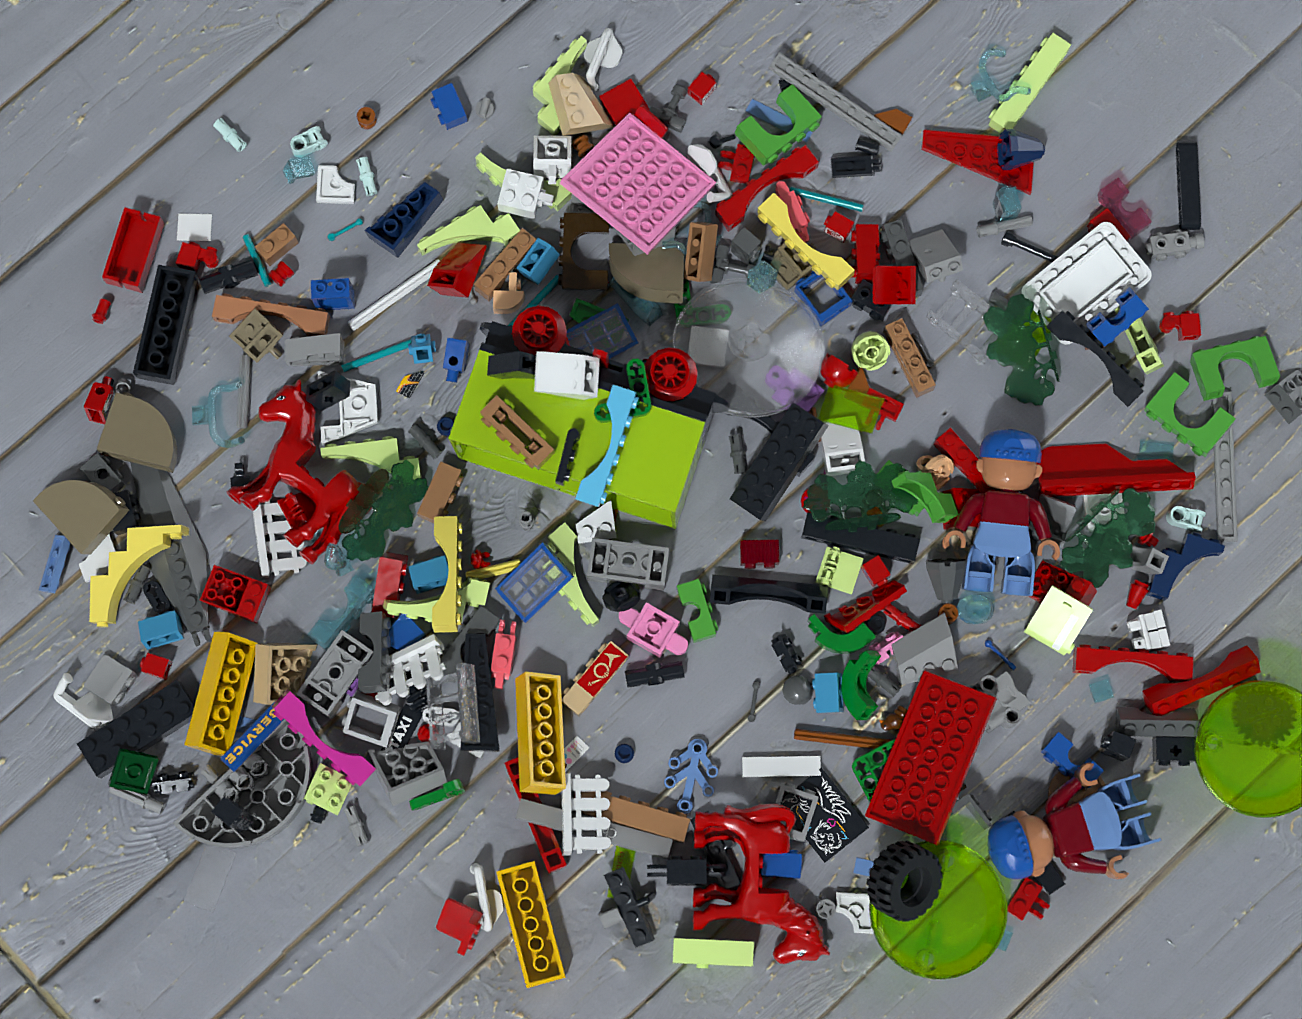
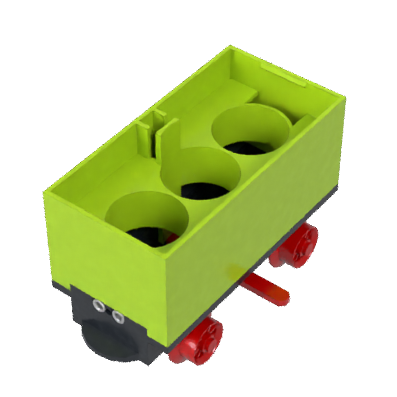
M537 305L527 308L518 315L512 326H506L494 321L492 323H481L479 329L487 337L485 343H481L448 438L458 458L576 497L581 480L589 476L600 465L606 456L611 442L612 422H598L594 416V409L599 404L607 403L613 385L630 390L627 364L610 360L608 353L600 349H594L593 354L570 346L566 336L567 329L564 319L557 311L547 306ZM667 347L657 350L648 359L644 358L642 360L645 366L651 411L646 416L632 418L630 427H625L623 435L626 436L623 447L619 446L617 454L620 457L617 466H612L611 473L614 474L610 485H606L604 492L607 493L605 503L611 501L613 509L676 529L707 437L713 413L728 411L730 403L717 396L715 392L697 386V368L694 360L688 353L678 348ZM517 351L536 355V352L539 351L599 358L597 398L581 400L535 392V379H499L487 376L488 357ZM634 366L630 368V370H634L635 378H644L643 376L639 377L638 369L640 368ZM637 382L634 384L633 389L635 392L640 393L644 391L645 386L643 383ZM496 395L554 449L555 453L539 470L535 466L533 468L528 466L524 461L525 457L521 453L517 455L509 447L511 443L506 439L502 441L495 434L497 430L492 425L489 428L481 421L483 417L480 411ZM647 395L638 397L640 406H637V409H641V412L645 411V408L648 407L643 402V397L647 398ZM602 408L600 409V413H597V415H601L602 418H606L605 415L610 412H606ZM501 409V412L507 418L502 424L533 455L534 453L528 447L532 441L509 421L508 415ZM495 417V420L501 425V422ZM575 428L579 431L580 440L574 444L573 450H576L574 462H570L569 465L571 476L569 482L565 481L564 486L558 485L555 480L566 436L570 429ZM534 441V443L539 448H542L536 441Z

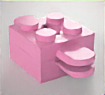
M647 602L641 612L634 608L619 612V621L631 628L627 634V639L659 658H661L665 649L676 655H682L687 651V639L676 633L680 621Z

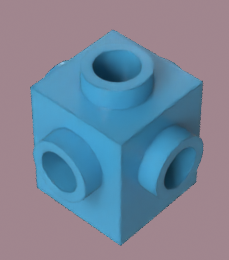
M430 334L411 336V344H408L409 355H413L414 364L433 362V352H436L435 341H431Z

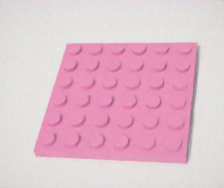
M629 113L561 179L560 184L648 255L715 186L716 181L660 138L634 115Z

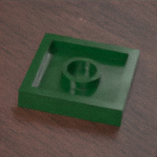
M120 748L108 782L109 787L147 794L159 760L158 756Z

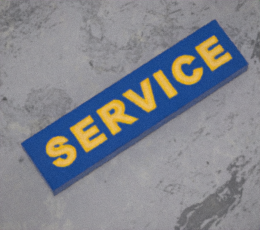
M271 706L220 758L233 772L241 766L282 722L273 714L275 710Z

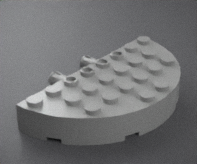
M284 719L235 772L229 769L220 777L211 765L206 766L205 768L210 774L204 769L201 771V774L212 786L177 818L173 824L187 836L199 842L228 849L251 847L279 834L295 819L306 801L304 796L312 781L311 750L302 740L304 736L299 731L295 734L287 727L290 723ZM223 796L229 798L232 802H237L255 817L252 820L254 824L248 831L244 830L241 833L230 828L211 812Z

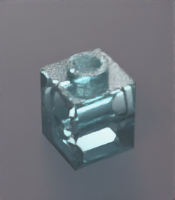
M763 261L749 270L746 284L761 294L775 285L778 271Z

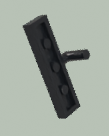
M694 817V818L690 819V821H691V823H692V825H693V827H694V829H695V817ZM731 839L724 843L722 840L709 842L703 849L710 864H726V869H713L714 872H726V877H716L720 886L730 889L740 884L741 880L727 851L735 847L737 843Z
M624 867L606 873L604 877L635 948L655 940L641 909L642 906L649 904L655 899V893L649 892L645 897L637 899Z

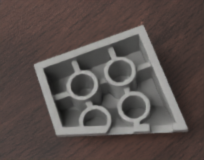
M945 613L940 614L930 622H926L920 628L907 633L901 639L891 644L897 678L901 685L920 681L923 671L940 677L959 673L952 634Z
M429 742L408 744L404 748L397 749L388 747L383 751L375 752V749L368 750L372 764L376 768L375 771L392 806L447 783L444 769Z

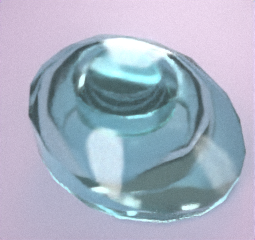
M979 594L968 595L962 598L957 605L959 618L968 624L980 625L986 623L994 614V604L986 596Z

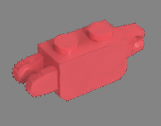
M781 180L776 184L775 193L787 205L788 215L795 232L803 242L808 243L810 239L807 227L810 221L807 213L802 211L801 198L799 195H795L794 190L790 192L786 183Z
M500 619L491 664V678H496L495 689H503L504 679L509 680V676L512 674L516 647V621H512L510 635L503 634L505 620Z

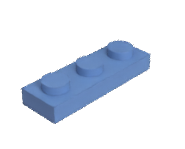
M55 535L39 591L55 593L59 587V579L65 567L66 555L70 550V542L65 536Z

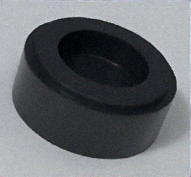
M872 615L867 620L866 626L874 635H878L884 631L886 622L882 616Z

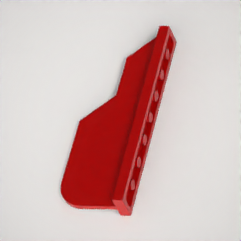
M1106 443L1050 446L1041 450V463H1037L1042 467V473L1038 477L1039 495L1045 494L1051 497L1193 489L1196 480L1195 472H1186L1168 459L1132 461Z

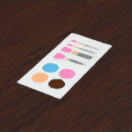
M578 736L564 748L565 772L589 749Z

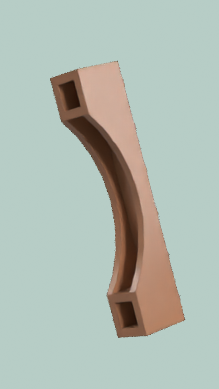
M223 293L222 296L216 295L212 318L215 322L235 324L245 319L256 308L262 315L276 316L294 323L307 336L327 335L330 316L324 309L315 308V310H310L302 305L291 307L283 302L272 304L264 299L253 301L245 296L234 298L233 295Z

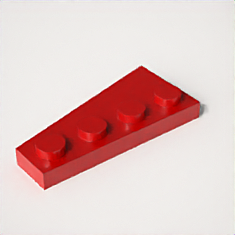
M893 580L873 590L871 596H861L856 599L857 603L849 607L844 605L838 608L839 612L833 615L828 613L824 615L827 623L848 633L862 622L869 620L878 611L883 610L888 604L899 599L907 590L905 585Z

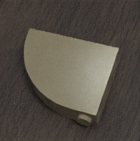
M609 243L610 270L617 283L623 289L636 297L652 302L683 303L684 245H662L653 249L648 255L642 253L634 256L625 243Z
M116 393L97 446L99 453L108 457L173 473L177 460V445L174 433L163 415L154 406L135 398L130 393Z
M67 480L55 483L44 489L33 500L79 553L88 555L94 552L129 511L122 498L116 496L106 487L89 481Z

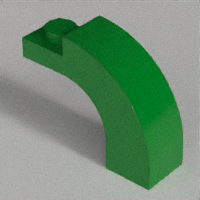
M815 614L807 621L809 623L808 628L814 634H819L815 638V642L823 649L837 654H850L860 651L876 638L864 623L849 634L839 635L828 630Z
M865 650L860 654L859 660H849L843 672L841 682L843 700L848 711L856 720H868L878 707L869 696L866 687L867 676L881 657L877 651Z

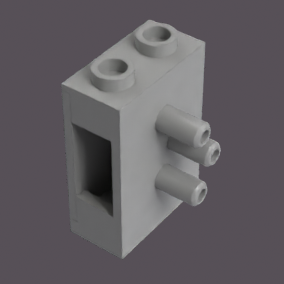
M942 229L908 241L916 266L927 283L937 279L940 282H944L946 276L963 271L961 256Z

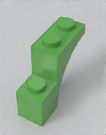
M903 471L898 474L897 478L892 480L894 488L907 491L924 506L932 523H946L959 515L952 495L937 492L931 473Z

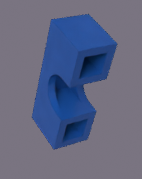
M1130 287L1115 299L1120 306L1116 316L1106 318L1099 312L1085 324L1104 347L1108 343L1113 342L1121 332L1127 330L1134 321L1141 318L1149 309Z
M1058 732L1043 748L1041 753L1044 754L1043 758L1050 764L1054 763L1059 767L1058 771L1061 774L1072 778L1076 769L1081 765H1075L1070 762L1068 752L1074 744ZM1088 758L1083 764L1093 763L1094 765L1091 770L1085 771V779L1087 781L1097 780L1104 770L1092 759ZM1082 786L1081 790H1082L1083 788H1085V790H1087V789H1089L1090 787H1083V786Z

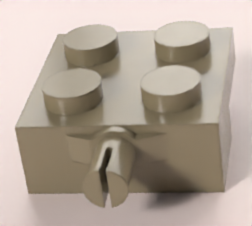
M785 243L773 253L775 255L770 265L763 262V265L786 292L795 286L798 280L806 277L813 271L812 265L808 262H803L798 256L799 253L794 248L791 250ZM813 243L809 245L811 248L817 249Z
M256 308L229 335L256 363L269 352L277 360L283 354L274 347L283 336V333Z

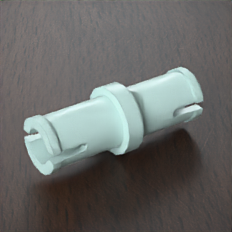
M222 118L214 123V128L223 135V139L229 142L237 152L243 151L246 148V142Z
M361 157L356 160L360 171L359 178L363 182L366 196H373L378 193L373 180L374 173L371 172L368 157Z

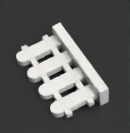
M270 501L265 502V504H259L253 511L261 579L269 578V573L274 572V576H278L281 571L294 570V574L299 573V569L305 568L307 564L303 557H297L296 552L304 547V541L297 548L288 542L287 539L275 541L274 534L286 533L291 527L287 520L272 521V516L282 515L283 512L278 503H270ZM267 516V523H263L262 517ZM264 535H269L270 541L265 542ZM289 551L292 553V558L277 559V553ZM267 554H272V560L267 559Z
M433 634L390 655L388 674L390 679H394L395 686L390 688V684H388L386 692H378V695L375 696L376 701H380L386 706L392 702V695L396 693L400 697L407 696L409 687L412 685L422 689L426 685V678L430 676L435 681L440 680L443 677V670L446 669L445 664L441 663L440 655L443 654L442 651L444 650L443 643ZM428 662L429 670L424 672L423 663ZM410 670L412 678L407 680L406 671Z
M565 773L566 789L562 791L563 856L571 855L572 850H577V854H582V850H597V854H602V850L608 849L611 845V840L608 837H602V830H607L610 827V820L606 817H601V811L607 810L610 806V801L607 798H601V791L608 790L609 781L607 779H600V775H595V779H580V775H575V779H571L570 773ZM571 792H575V798H571ZM581 792H595L596 798H581ZM571 811H576V818H571ZM581 811H596V817H581ZM576 830V837H572V831ZM582 830H596L597 837H582Z

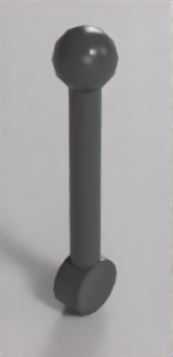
M913 332L911 336L924 356L926 366L928 368L933 367L934 363L932 360H929L918 339V334Z
M754 682L752 685L754 691L751 712L748 716L749 722L755 721L754 711L757 690L760 688L758 682Z

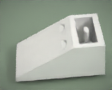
M536 352L535 392L581 400L597 398L599 358L577 354Z
M856 416L821 420L829 425L820 438L826 477L864 472L866 465Z

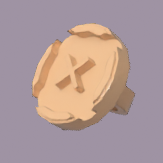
M925 455L916 462L918 471L931 473L937 490L948 483L950 473L953 474L954 471L953 461L945 455H937L935 457Z

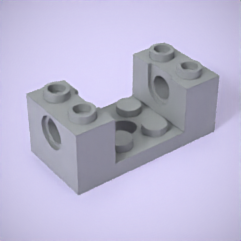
M592 538L587 579L588 581L600 583L614 580L644 584L646 589L664 591L669 548ZM629 557L633 559L634 564L631 567H625L622 562L625 558Z
M341 630L296 694L332 719L343 704L340 700L358 677V669L370 661L374 651ZM333 668L340 669L341 674L338 678H331L330 671Z

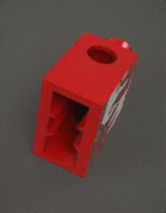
M104 376L101 383H93L84 404V410L89 421L105 425L115 396L112 387L114 379Z

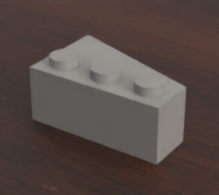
M340 333L302 338L295 336L285 339V362L287 366L345 364V352L342 336Z

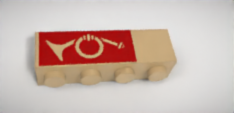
M612 641L608 644L605 642L598 650L600 654L597 658L592 657L586 664V671L583 674L580 672L573 680L575 684L571 688L567 687L561 694L562 703L578 717L581 716L629 658V655Z

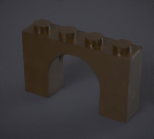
M564 213V217H560V229H563V236H560L559 247H563V255H559V266H562V274H559V285H562L563 290L608 291V271L585 270L578 267L572 260L571 249L574 242L582 235L609 234V223L597 213Z

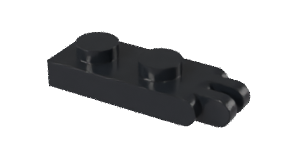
M873 156L831 158L830 160L832 178L873 176L875 172L882 171V166H874L880 165L881 159H874Z

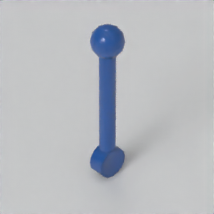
M991 640L985 641L986 647H990L1013 671L1016 669V666L992 645Z

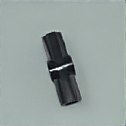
M253 259L237 265H225L219 268L217 272L199 278L204 294H208L222 288L230 289L236 287L241 281L258 276V272Z
M682 661L667 664L654 663L643 668L625 671L627 688L646 684L648 686L665 683V681L685 678Z

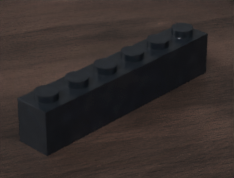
M815 511L807 513L801 536L802 539L870 555H879V557L909 564L915 563L920 539L916 538L914 534L905 533V535L897 534V531L893 529L879 530V527L868 524L867 526H862L858 521L849 520L845 522L841 521L840 517L830 516L828 518L822 516V513Z

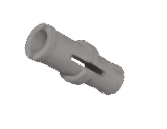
M522 512L519 516V524L523 530L529 531L533 528L534 518L529 512Z
M356 805L349 807V809H344L350 824L349 830L354 835L357 847L369 843L363 829L364 823L360 821Z

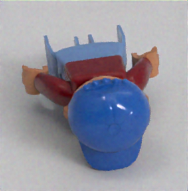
M1016 429L995 430L984 437L979 452V457H982V459L976 462L977 470L982 473L983 480L995 491L974 494L965 502L953 526L954 531L947 533L943 537L942 546L946 549L950 546V537L957 536L960 539V548H965L966 540L963 532H966L974 518L979 515L973 545L966 557L962 590L993 592L995 558L997 556L1005 557L1000 593L1032 596L1035 561L1030 551L1029 520L1036 530L1038 539L1041 540L1036 549V556H1042V549L1045 545L1053 549L1051 557L1055 561L1060 555L1058 544L1050 539L1052 535L1044 507L1039 501L1030 498L1027 494L1018 493V491L1027 489L1034 479L1038 478L1042 473V467L1037 464L1041 463V446L1036 437L1027 432Z
M1085 763L1076 769L1074 777L1050 795L1046 801V814L1043 816V820L1036 816L1028 815L1025 811H1017L1013 816L1003 817L991 826L988 831V853L991 861L1000 874L1008 879H1024L1031 875L1034 877L1042 875L1045 866L1051 862L1053 855L1056 858H1060L1062 864L1072 871L1105 874L1112 879H1124L1129 873L1124 870L1117 873L1113 867L1114 862L1122 859L1121 855L1104 861L1086 857L1082 853L1109 849L1118 851L1129 850L1162 841L1161 838L1150 839L1145 830L1144 817L1152 815L1151 812L1124 821H1120L1117 811L1148 803L1147 800L1138 801L1132 789V779L1141 775L1137 774L1108 783L1098 788L1094 794L1067 806L1068 801L1082 786L1090 787L1098 784L1097 780L1087 781L1084 775L1085 771L1091 770L1094 764Z

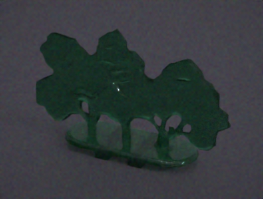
M1023 294L1010 297L1005 311L1000 307L991 306L988 312L984 314L983 320L987 330L998 336L996 341L988 345L985 357L991 360L996 359L998 364L1003 367L1009 365L1013 367L1012 374L1006 380L1005 394L1016 398L1024 404L1032 402L1035 406H1042L1044 399L1053 395L1055 391L1054 384L1046 379L1047 371L1052 369L1056 381L1060 382L1054 361L1058 357L1054 349L1051 350L1049 341L1053 339L1051 332H1046L1040 309L1037 311L1040 322L1035 323L1030 317L1034 308V302L1025 298ZM1029 322L1030 325L1024 326L1023 324ZM1036 328H1042L1045 342L1037 343L1035 338L1032 337V332ZM1047 347L1050 360L1045 364H1041L1035 358V351ZM1034 364H1039L1040 366L1036 368ZM1043 369V371H1040L1042 375L1038 379H1035V373L1038 370ZM1041 379H1044L1043 384H1040Z
M404 460L403 463L393 464L390 481H388L389 473L386 469H379L374 472L365 485L361 483L357 489L360 492L353 501L350 499L346 504L348 509L339 522V531L343 534H348L342 540V547L347 551L346 559L352 561L358 558L360 561H365L370 558L380 557L383 555L386 545L384 538L385 530L389 529L394 532L401 527H412L414 514L409 509V505L420 502L425 497L429 486L427 485L426 478L413 479L414 465L408 460ZM372 507L373 512L371 516L367 519L362 520L369 511V509ZM359 525H362L365 529V533L362 536L359 533L361 529Z
M859 460L855 465V470L847 475L848 483L845 485L840 484L832 476L819 474L814 484L807 490L808 498L804 500L803 508L811 511L812 518L817 522L825 521L829 515L839 518V520L827 523L825 525L826 530L848 529V532H856L859 527L867 526V530H872L877 525L899 520L901 518L900 514L888 513L891 508H897L903 513H909L913 505L918 504V499L905 490L893 487L892 480L897 478L900 472L908 471L900 463L887 465L879 474H876L870 464ZM885 501H889V506L885 505ZM831 504L837 505V506L839 507L841 513H839L838 510H837V511H834V510L830 507V505H831ZM857 507L861 510L862 516L846 518L845 516L849 508ZM874 507H878L883 514L867 516L866 512ZM826 508H828L831 513H827Z
M1117 488L1104 501L1094 504L1090 508L1092 513L1081 517L1076 522L1079 526L1066 538L1065 542H1069L1077 536L1079 541L1075 547H1065L1062 549L1061 556L1063 560L1060 562V565L1069 573L1083 571V578L1092 582L1095 588L1101 587L1109 577V565L1113 564L1119 569L1133 567V559L1130 556L1133 551V544L1128 541V537L1130 535L1145 536L1155 532V508L1150 504L1151 497L1148 495V492L1138 493L1134 488H1127L1123 492L1122 502L1112 504L1111 500L1120 491ZM1128 502L1129 506H1125L1124 503ZM1121 507L1128 511L1126 514H1120L1115 509L1119 510ZM1103 508H1108L1111 511V519L1106 524H1101L1095 518ZM1114 513L1118 515L1117 519H1114ZM1092 521L1095 525L1092 535L1090 537L1083 535L1080 531ZM1083 542L1087 545L1086 548L1082 546Z

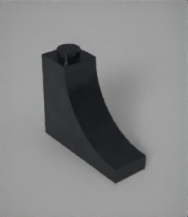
M517 351L488 357L487 376L499 379H535L536 355Z

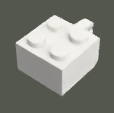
M534 136L533 175L548 178V184H556V178H563L571 170V136Z
M506 169L497 203L498 210L523 217L535 218L537 208L542 207V204L553 205L554 196L545 193L543 177Z

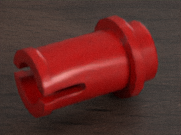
M105 299L99 300L97 309L92 314L94 322L103 324L107 320L105 317L111 306L110 301Z

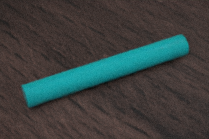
M246 234L242 238L264 286L268 287L272 283L250 235Z

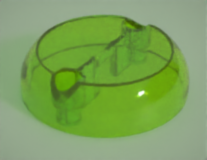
M1272 680L1247 681L1228 688L1219 694L1204 710L1195 730L1194 759L1202 782L1208 791L1222 804L1238 813L1263 818L1282 816L1302 807V691L1288 684ZM1207 744H1216L1217 746L1210 748Z
M940 840L938 846L927 841L915 843L935 854L941 864L942 869L940 871L943 873V879H941L942 886L938 891L939 895L933 901V906L930 909L928 908L923 916L908 922L895 920L880 912L869 900V919L874 937L885 955L898 967L912 975L933 980H946L966 975L980 967L992 956L1004 935L1008 909L1002 882L989 862L980 854L962 844L946 840ZM951 857L953 863L948 867L949 858ZM907 874V876L905 877V879H904V881H903V883H902L901 888L904 886V884H905V882H906V880H907V878H908V874ZM931 954L933 961L931 964L928 965L929 956Z

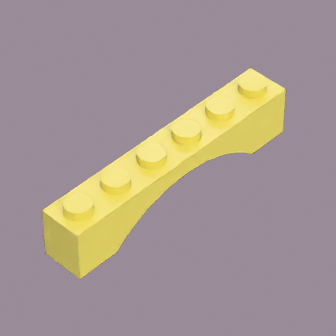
M775 193L758 207V218L764 224L768 223L772 227V232L778 237L781 236L791 250L794 248L799 253L798 256L803 262L811 264L812 270L817 275L821 274L826 279L825 282L829 287L839 290L854 276L855 270L842 257L820 253L803 242L791 224L787 205Z
M457 516L434 517V537L447 556L449 569L444 592L432 607V627L434 633L458 632V625H461V613H458V607L462 606V597L458 595V592L462 588V578L459 577V570H462V559H459V552H462L463 546L462 541H459V534H463V525L459 523Z

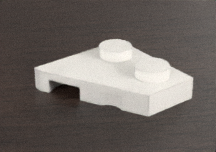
M611 501L605 503L576 524L578 544L592 542V538L606 540L617 538Z

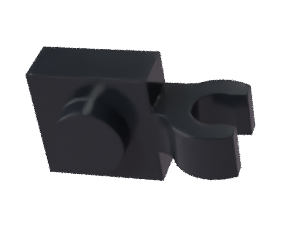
M234 463L236 477L230 478L231 487H240L250 483L251 477L245 476L244 464Z

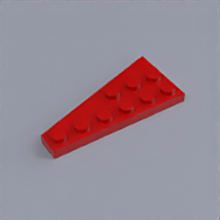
M923 130L921 150L1031 195L1034 162L1012 170H1003L1001 168L1003 165L998 163L997 145L1002 143V139H999V136Z

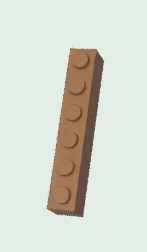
M601 791V798H607L610 801L609 808L601 811V817H606L615 824L684 843L690 822L687 814L681 812L671 814L668 813L669 809L664 807L650 808L649 803L638 801V804L630 802L631 798L621 795L619 798L611 796V792ZM581 792V798H596L595 792ZM581 811V814L596 817V811Z

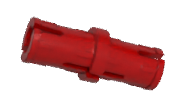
M892 603L888 604L883 613L896 621L898 626H903L909 632H913L921 626L907 616L908 613H903Z

